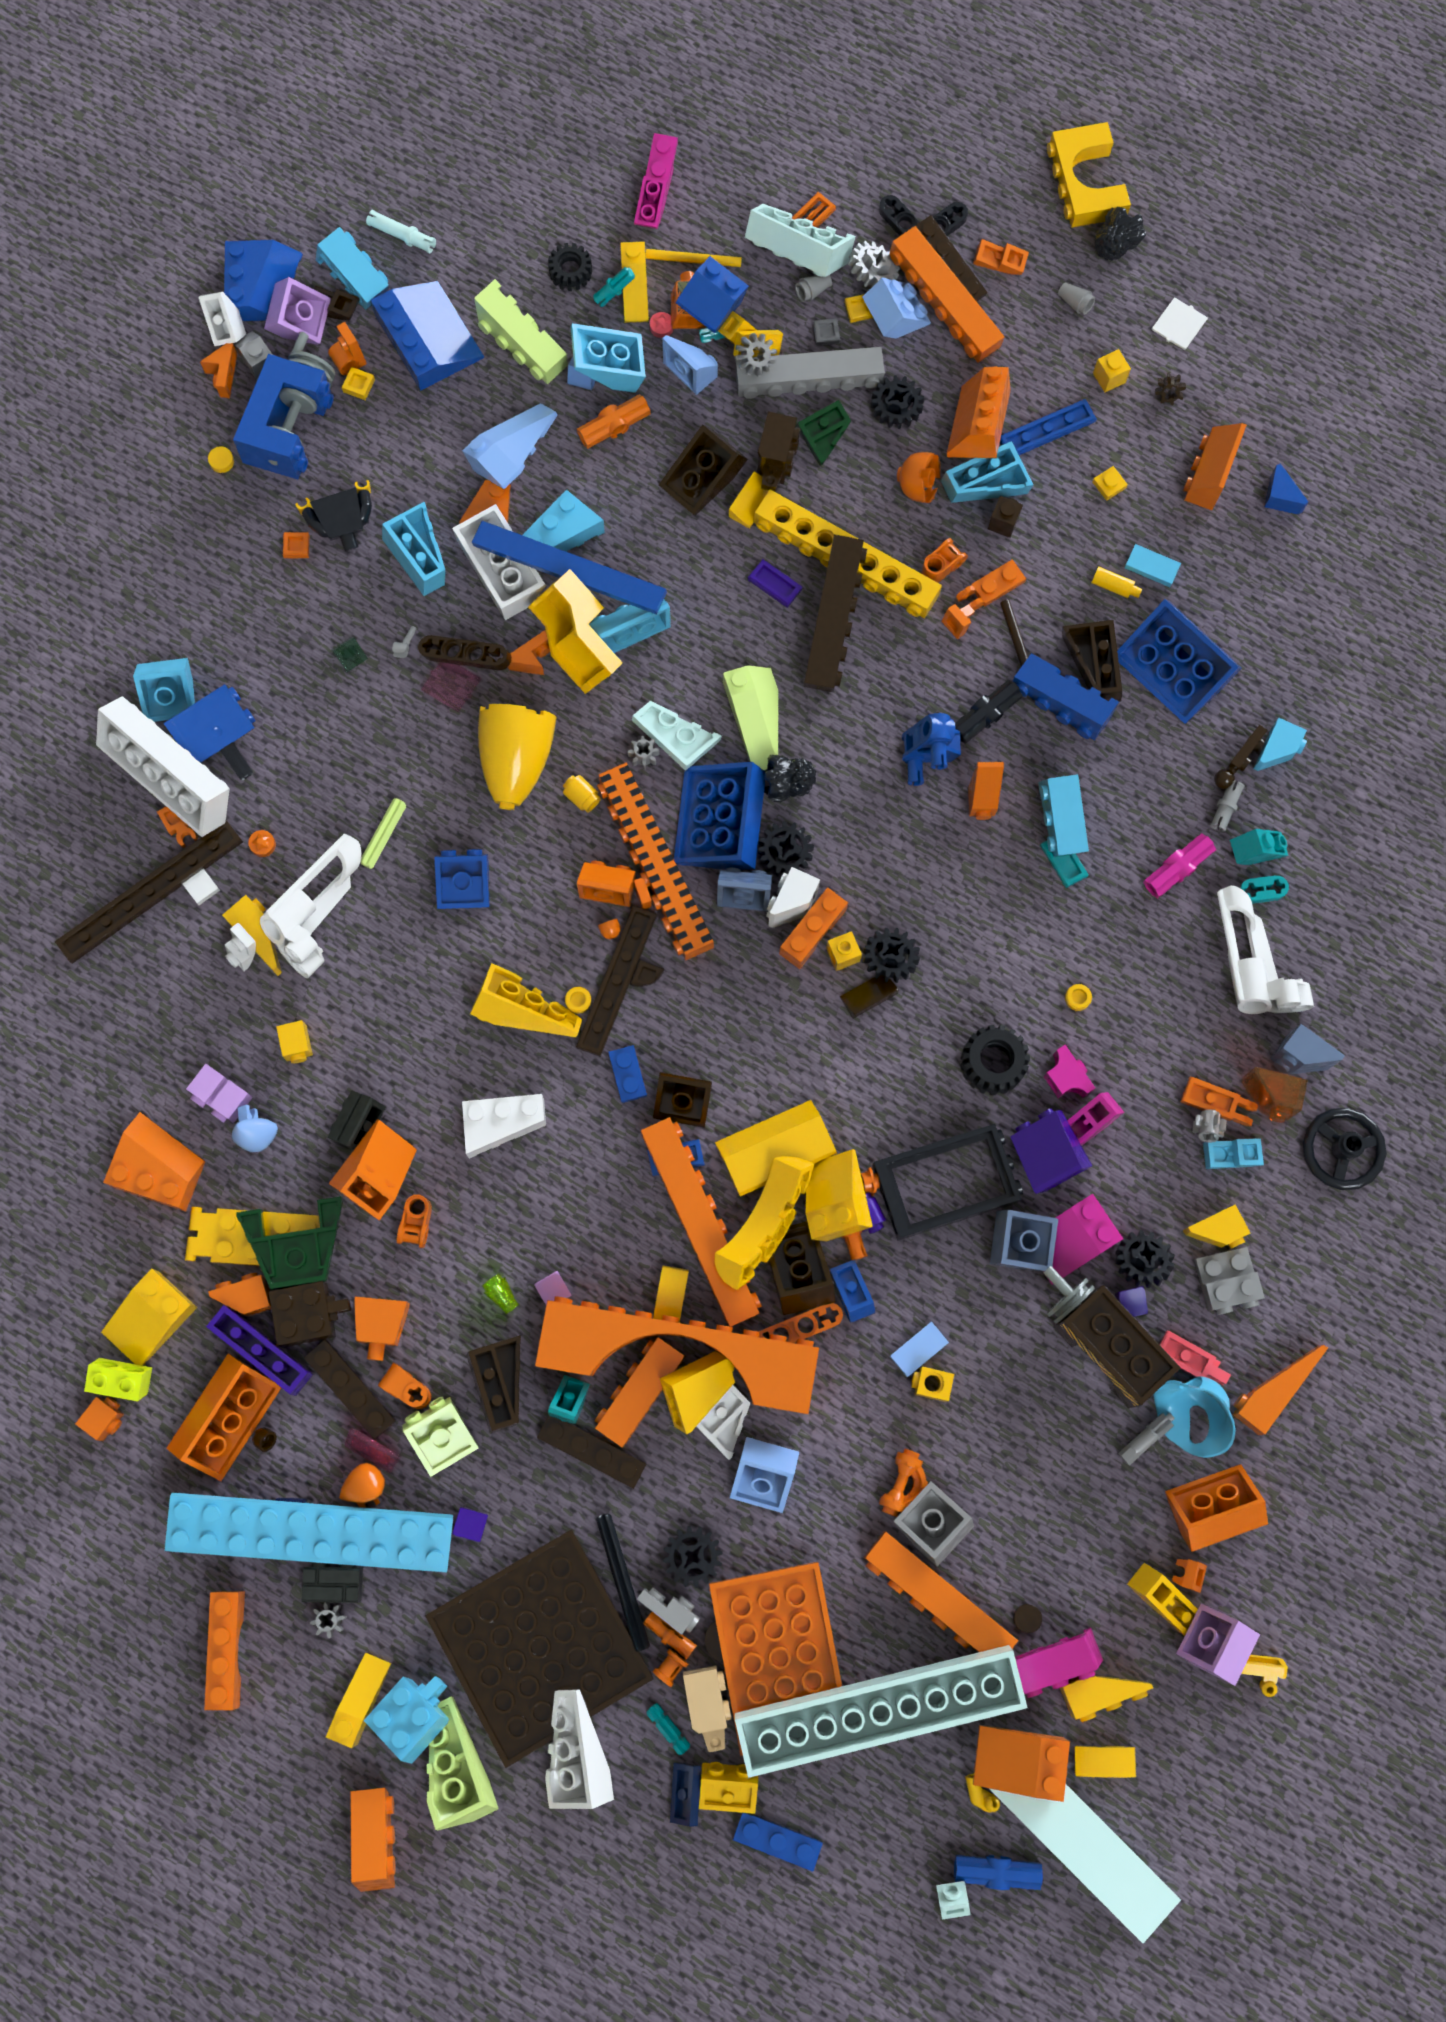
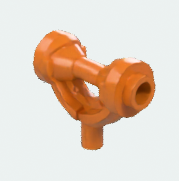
M905 1448L903 1453L897 1452L895 1463L898 1466V1476L893 1489L880 1498L879 1505L883 1506L882 1512L898 1517V1514L902 1513L927 1486L928 1482L922 1468L923 1461L919 1460L920 1454ZM912 1476L913 1487L907 1495H904L903 1492L908 1478Z

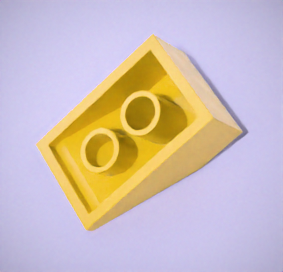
M854 1149L814 1163L806 1190V1217L812 1240L829 1241L873 1227Z
M151 1268L130 1291L101 1333L134 1364L143 1366L197 1309V1306L159 1271Z

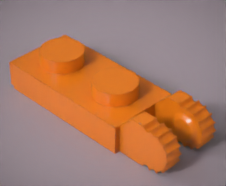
M1012 559L972 583L971 586L960 591L956 598L961 602L975 593L978 598L968 604L975 611L982 606H987L1025 583L1026 577Z
M1191 1076L1188 1078L1180 1101L1202 1111L1215 1110L1220 1113L1221 1118L1249 1127L1252 1126L1253 1120L1248 1116L1236 1113V1107L1238 1105L1248 1111H1257L1258 1109L1256 1103L1240 1097L1241 1095Z

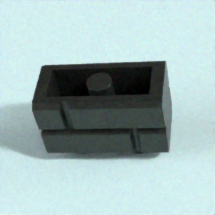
M351 1090L348 1098L344 1100L342 1110L336 1121L332 1124L327 1138L346 1149L354 1151L376 1120L381 1119L386 1106L371 1097Z
M312 1562L311 1567H304L302 1602L360 1603L362 1601L363 1568L356 1567V1565L339 1564V1567H328V1563Z

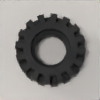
M564 243V248L558 245L556 247L557 252L553 249L551 256L548 258L551 281L553 280V284L556 287L559 284L562 290H564L565 286L568 288V291H572L574 286L576 290H579L580 284L585 287L587 280L590 281L592 274L589 252L587 250L584 252V247L581 245L577 249L576 243H572V247H569L568 243ZM574 261L579 265V269L575 272L567 273L561 270V266L565 262Z

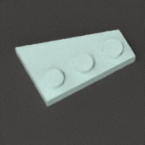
M649 701L632 716V721L651 739H654L655 743L685 771L712 749L722 738L721 735L715 732L711 734L701 729V725L695 722L691 724L679 718L678 714L652 701Z

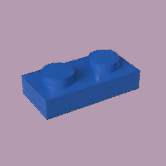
M634 1045L609 1051L621 1102L625 1103L647 1097Z

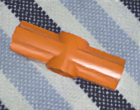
M639 394L619 406L613 404L605 407L597 418L577 428V434L583 445L589 449L609 437L614 439L618 437L619 433H626L630 425L651 414L650 408L645 398Z

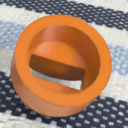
M618 919L598 925L600 933L607 939H614L620 933L621 928Z

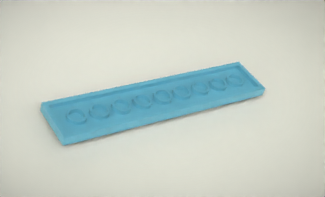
M171 1493L165 1551L447 1572L453 1515Z

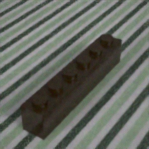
M834 534L804 687L833 693L835 686L840 687L843 672L838 671L840 661L845 662L848 648L843 646L844 638H850L852 622H848L850 612L855 613L858 599L853 597L854 589H860L863 574L858 573L859 564H865L867 549L863 548L864 540Z

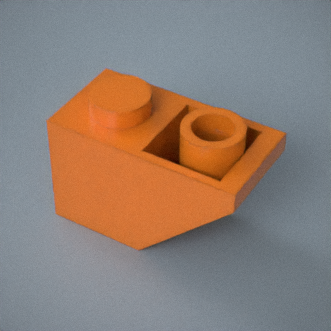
M257 1273L244 1275L241 1277L242 1281L233 1284L231 1281L216 1284L215 1290L208 1291L211 1298L246 1316L271 1309L267 1280L264 1276Z

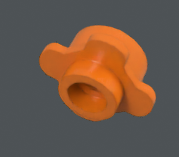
M869 1167L868 1171L861 1173L865 1194L870 1192L873 1197L874 1193H877L880 1183L877 1173H873L872 1168Z

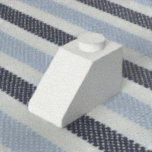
M224 292L199 296L214 346L238 342L246 335L238 308Z

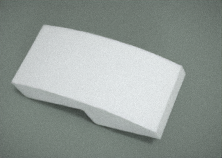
M237 923L230 929L232 939L225 944L227 951L225 957L234 968L239 966L245 971L249 968L254 958L256 942Z

